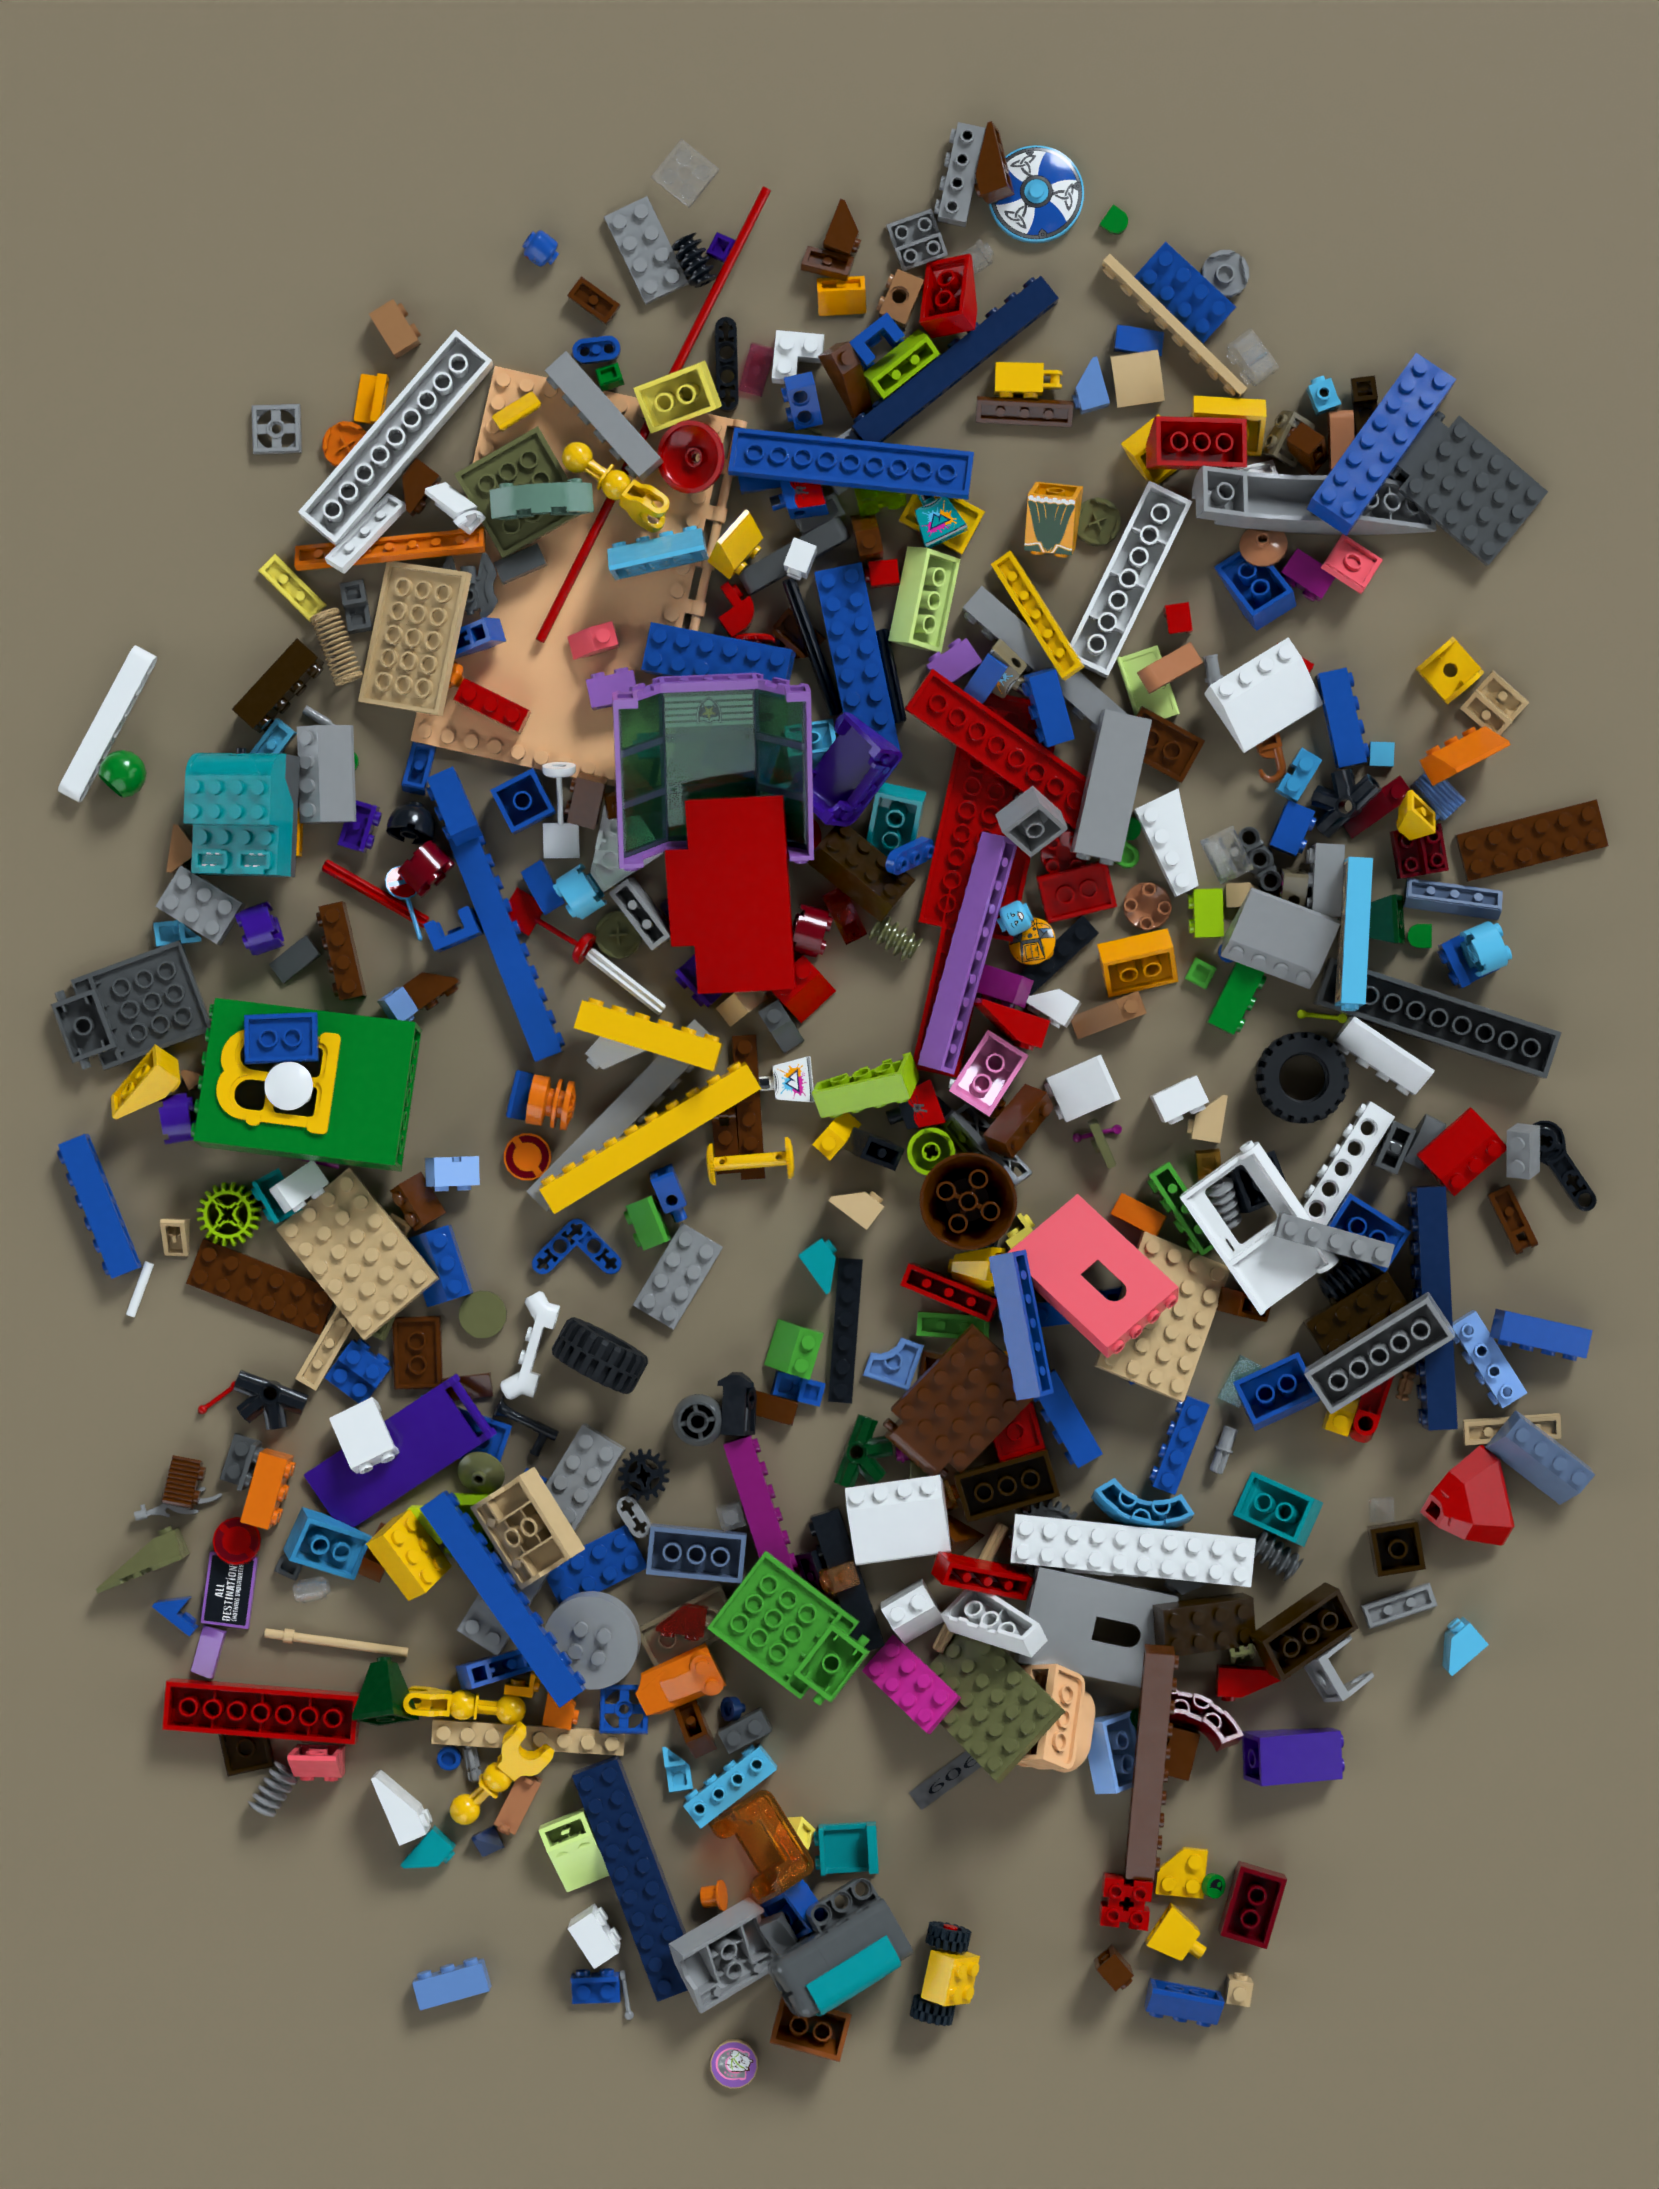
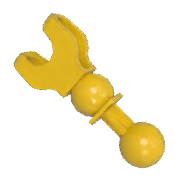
M572 442L564 448L562 462L566 469L573 473L585 471L598 480L596 489L600 490L602 488L603 493L609 499L614 501L620 500L619 506L628 512L635 523L647 531L655 533L663 528L665 514L670 504L665 494L655 487L642 484L635 479L631 482L626 472L614 470L615 465L613 464L608 469L604 468L593 460L591 449L582 442ZM653 501H660L663 506L658 508ZM648 515L657 518L659 522L656 524L650 523L647 518Z
M411 1686L408 1688L409 1693L406 1694L403 1700L405 1711L408 1714L418 1716L449 1717L451 1715L458 1720H467L473 1717V1720H476L477 1714L496 1715L503 1724L514 1725L517 1722H521L526 1714L524 1701L519 1696L505 1695L498 1701L481 1700L479 1699V1693H476L475 1696L467 1690H458L452 1693V1691L433 1687ZM412 1698L421 1699L420 1703H414L416 1709L411 1708L409 1705V1701Z
M522 1722L514 1724L503 1735L501 1754L497 1757V1762L488 1765L483 1774L479 1775V1786L471 1794L458 1795L451 1802L450 1815L452 1819L461 1825H469L475 1822L480 1815V1804L489 1795L496 1799L499 1792L507 1790L512 1781H515L520 1776L539 1774L552 1760L554 1749L547 1744H543L534 1751L522 1748L520 1744L526 1737L527 1727Z

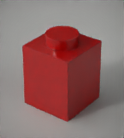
M897 559L868 562L869 568L864 569L865 582L870 583L871 589L900 585Z

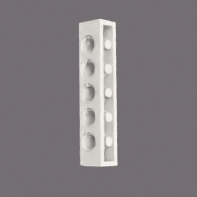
M1368 1101L1366 1105L1362 1103L1355 1113L1358 1118L1353 1125L1348 1124L1342 1134L1345 1138L1341 1145L1336 1144L1329 1154L1332 1159L1328 1165H1322L1316 1175L1319 1179L1315 1186L1311 1184L1304 1194L1306 1200L1302 1207L1313 1222L1323 1225L1328 1224L1395 1116L1371 1101ZM1365 1121L1370 1122L1373 1127L1369 1135H1364L1361 1132V1125ZM1353 1141L1357 1142L1360 1146V1150L1356 1155H1351L1348 1152V1145ZM1339 1162H1343L1347 1166V1171L1342 1176L1337 1175L1335 1172V1166ZM1327 1182L1332 1183L1334 1186V1192L1330 1196H1325L1322 1192V1186ZM1313 1203H1318L1321 1206V1213L1318 1216H1312L1309 1213V1207Z

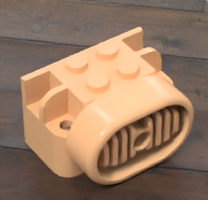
M1058 1664L1020 1665L1065 1712L1017 1765L1040 1770L1053 1769L1063 1773L1077 1769L1089 1754L1095 1720V1704L1091 1695L1085 1691L1084 1678L1079 1673Z

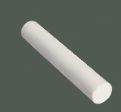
M145 1261L126 1312L128 1316H136L154 1266L153 1263Z

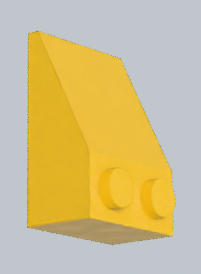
M155 1044L112 1094V1117L117 1120L165 1098L170 1092H174L181 1082L178 1059Z

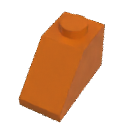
M548 1692L542 1725L571 1730L573 1724L577 1725L580 1711L575 1710V1700L571 1699L559 1708Z

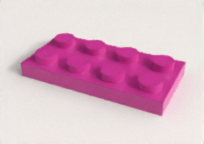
M895 1635L888 1639L885 1646L876 1653L862 1670L928 1734L932 1733L961 1699L951 1687Z

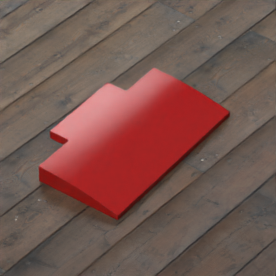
M784 795L686 800L688 849L665 850L671 947H695L698 994L795 989L796 980Z

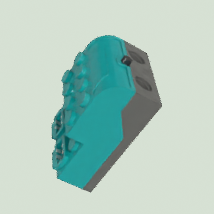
M236 748V753H194L189 758L185 771L183 823L193 825L191 873L209 876L295 877L299 756L283 753H246V748Z

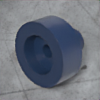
M735 1696L725 1697L720 1706L721 1715L725 1721H737L741 1714L745 1712L746 1706Z

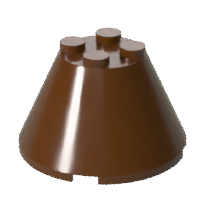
M959 1153L940 1161L926 1176L920 1192V1211L929 1231L942 1243L962 1250L983 1248L1000 1239L1011 1226L1017 1208L1016 1190L1008 1172L995 1160L977 1153Z

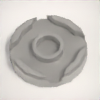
M1219 250L1207 258L1201 274L1227 299L1239 295L1245 289L1249 280V267L1246 260L1232 250Z

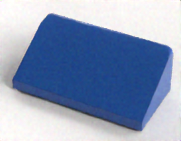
M516 1071L506 1112L508 1118L526 1119L527 1103L534 1077L533 1073Z

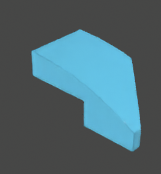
M662 1747L669 1793L694 1789L690 1765L667 1747Z

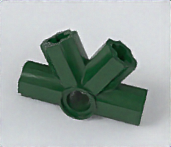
M857 1415L849 1440L844 1446V1454L834 1478V1483L847 1488L854 1487L860 1472L871 1485L877 1483L887 1473L876 1458L893 1456L892 1443L885 1435L872 1438L878 1423L877 1420L864 1415ZM858 1445L862 1449L860 1456L856 1458L851 1457L849 1453L851 1447Z

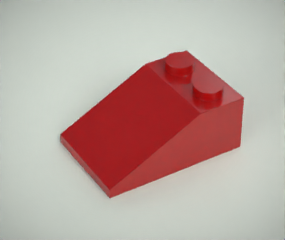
M971 254L926 263L919 323L931 338L975 330L977 301Z
M975 997L973 1005L1007 1039L1014 1041L1013 1046L1033 1051L1034 1047L1042 1048L1050 1020Z

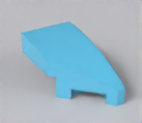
M178 920L153 923L156 947H161L178 940L181 941V944L201 942L200 936L196 935Z

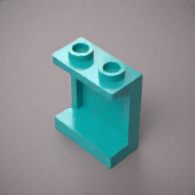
M876 1821L818 1825V1831H814V1845L819 1846L820 1855H815L816 1870H821V1876L851 1872L879 1874Z

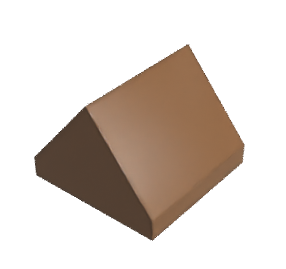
M181 1070L180 1073L189 1091H193L198 1087L199 1077L203 1075V1073L190 1070Z

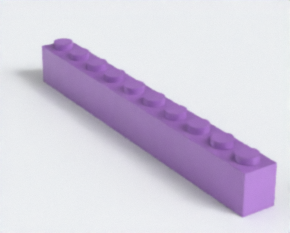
M982 832L962 906L958 914V921L952 936L951 946L945 961V968L939 982L932 1015L926 1029V1036L920 1051L918 1065L950 1074L955 1073L1017 845L1008 837Z

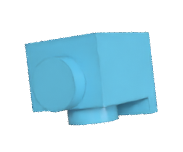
M1320 376L1310 381L1312 385H1309L1306 390L1316 416L1340 407L1341 401L1337 396L1331 378L1325 380L1324 376ZM1321 389L1327 390L1328 396L1322 397L1319 391Z

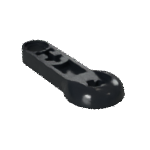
M1551 1121L1534 1123L1533 1125L1540 1126V1136H1550L1551 1141H1548L1550 1142L1548 1146L1540 1145V1162L1549 1167L1577 1209L1582 1211L1592 1210L1597 1203V1198L1567 1154L1565 1136L1562 1129ZM1567 1176H1576L1577 1178L1574 1180L1579 1188L1583 1185L1584 1189L1578 1190L1573 1195L1572 1192L1576 1191L1573 1185L1566 1184L1568 1181ZM1584 1193L1589 1194L1591 1197V1202L1586 1207H1582L1578 1202L1579 1196Z

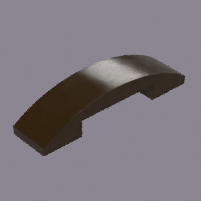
M1375 375L1351 378L1350 380L1356 436L1378 406Z

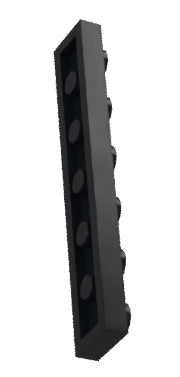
M839 1258L828 1402L852 1404L863 1259Z

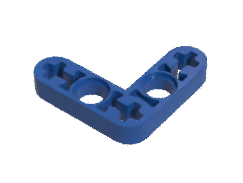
M578 1218L569 1221L536 1254L532 1261L533 1269L537 1273L547 1274L577 1245L607 1274H614L622 1267L621 1257L584 1220ZM573 1223L575 1225L582 1224V1235L575 1234L571 1238L575 1242L571 1244L570 1240L563 1236L562 1233L566 1231L567 1235H569L573 1231L571 1227ZM561 1239L566 1242L567 1249L564 1253H557L554 1250L553 1245L556 1240ZM592 1239L598 1240L601 1244V1249L597 1253H591L587 1248L588 1242ZM549 1248L550 1252L558 1257V1260L555 1262L551 1258L547 1263L548 1269L544 1267L539 1269L537 1267L539 1265L538 1258H546L549 1254L545 1250ZM605 1248L609 1250L605 1254L609 1259L613 1257L617 1259L615 1262L616 1269L612 1267L607 1269L605 1267L607 1262L603 1257L600 1262L596 1259V1257L604 1252Z

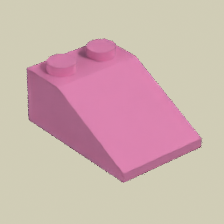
M987 1030L949 1091L990 1117L1028 1058V1055L990 1030Z

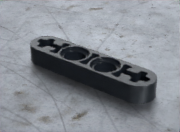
M722 317L715 325L716 385L720 401L726 397L725 390L720 391V387H735V390L730 389V397L735 399V402H731L729 407H726L725 403L721 402L722 406L719 407L724 412H733L739 404L737 327L733 319ZM724 323H728L729 327H733V330L728 332L729 340L734 339V342L723 341L719 343V339L724 340V332L719 330V328L724 326ZM725 346L731 347L734 351L730 359H723L720 356V350ZM729 370L733 372L734 379L732 382L724 383L720 379L723 371Z

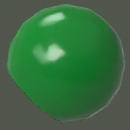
M125 750L115 751L106 756L99 766L98 773L101 780L122 798L133 796L140 791L145 783L147 774L143 761L133 752Z

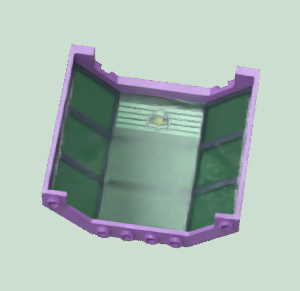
M763 674L663 676L653 678V684L645 686V683H639L630 686L629 692L616 691L612 693L619 869L637 871L638 868H644L643 860L662 853L667 849H688L686 800L784 795L789 860L797 864H804L808 860H814L812 718L809 684L790 685V680L774 677L770 681L763 679Z

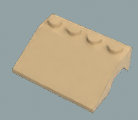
M535 1467L520 1474L505 1486L470 1507L521 1590L585 1550V1547Z

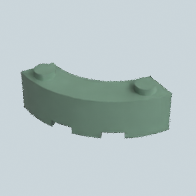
M581 478L568 479L567 482L516 486L513 483H501L499 488L489 490L491 519L513 520L549 513L550 515L578 516L594 512L592 483H582Z

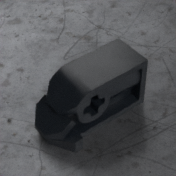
M732 1372L717 1383V1386H723L721 1435H755L757 1395L754 1382L743 1372Z

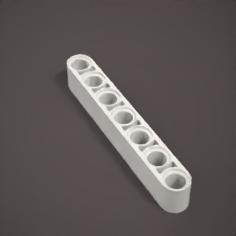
M136 645L131 649L59 785L58 792L79 803L85 798L99 772L100 764L108 755L156 664L157 656Z

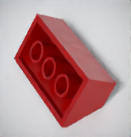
M1154 417L1146 442V469L1199 470L1202 466L1240 470L1247 467V419Z

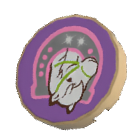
M729 2039L717 2046L713 2051L710 2059L711 2072L714 2079L722 2086L730 2089L741 2088L749 2084L755 2077L758 2069V2057L747 2042L739 2039Z

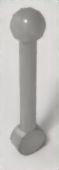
M620 1970L626 2007L624 2016L627 2020H631L634 2017V2013L630 2008L625 1970Z

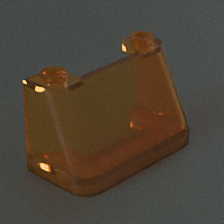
M760 1790L708 1823L718 1838L727 1839L735 1834L760 1875L750 1885V1892L759 1905L785 1892L813 1872L814 1862L775 1797L767 1790Z

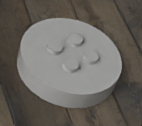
M586 1591L566 1598L555 1608L544 1628L546 1632L550 1631L555 1636L558 1642L556 1644L560 1652L564 1651L572 1661L570 1664L574 1672H580L586 1681L583 1685L589 1690L607 1688L623 1679L631 1670L640 1651L641 1633L634 1614L622 1601L603 1592Z

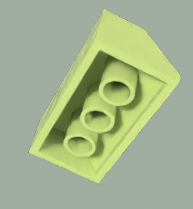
M907 546L888 641L906 647L936 653L942 652L961 559L930 548Z

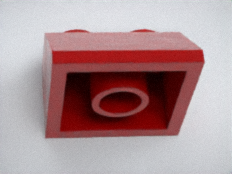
M804 955L794 963L796 988L771 990L800 1023L804 1022L836 992L834 987Z

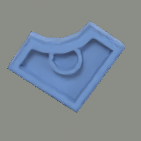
M901 1337L898 1344L890 1351L884 1353L871 1352L863 1376L908 1390L924 1345Z

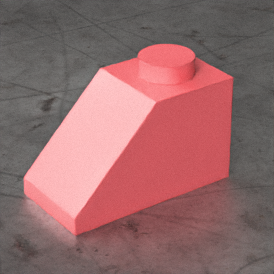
M612 621L588 627L567 636L573 660L620 648Z

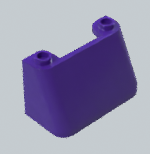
M844 712L835 721L834 730L839 734L814 770H812L813 812L826 825L847 827L859 818L899 764L903 755L896 746L853 714ZM804 770L795 775L794 781L789 787L790 789L804 792Z

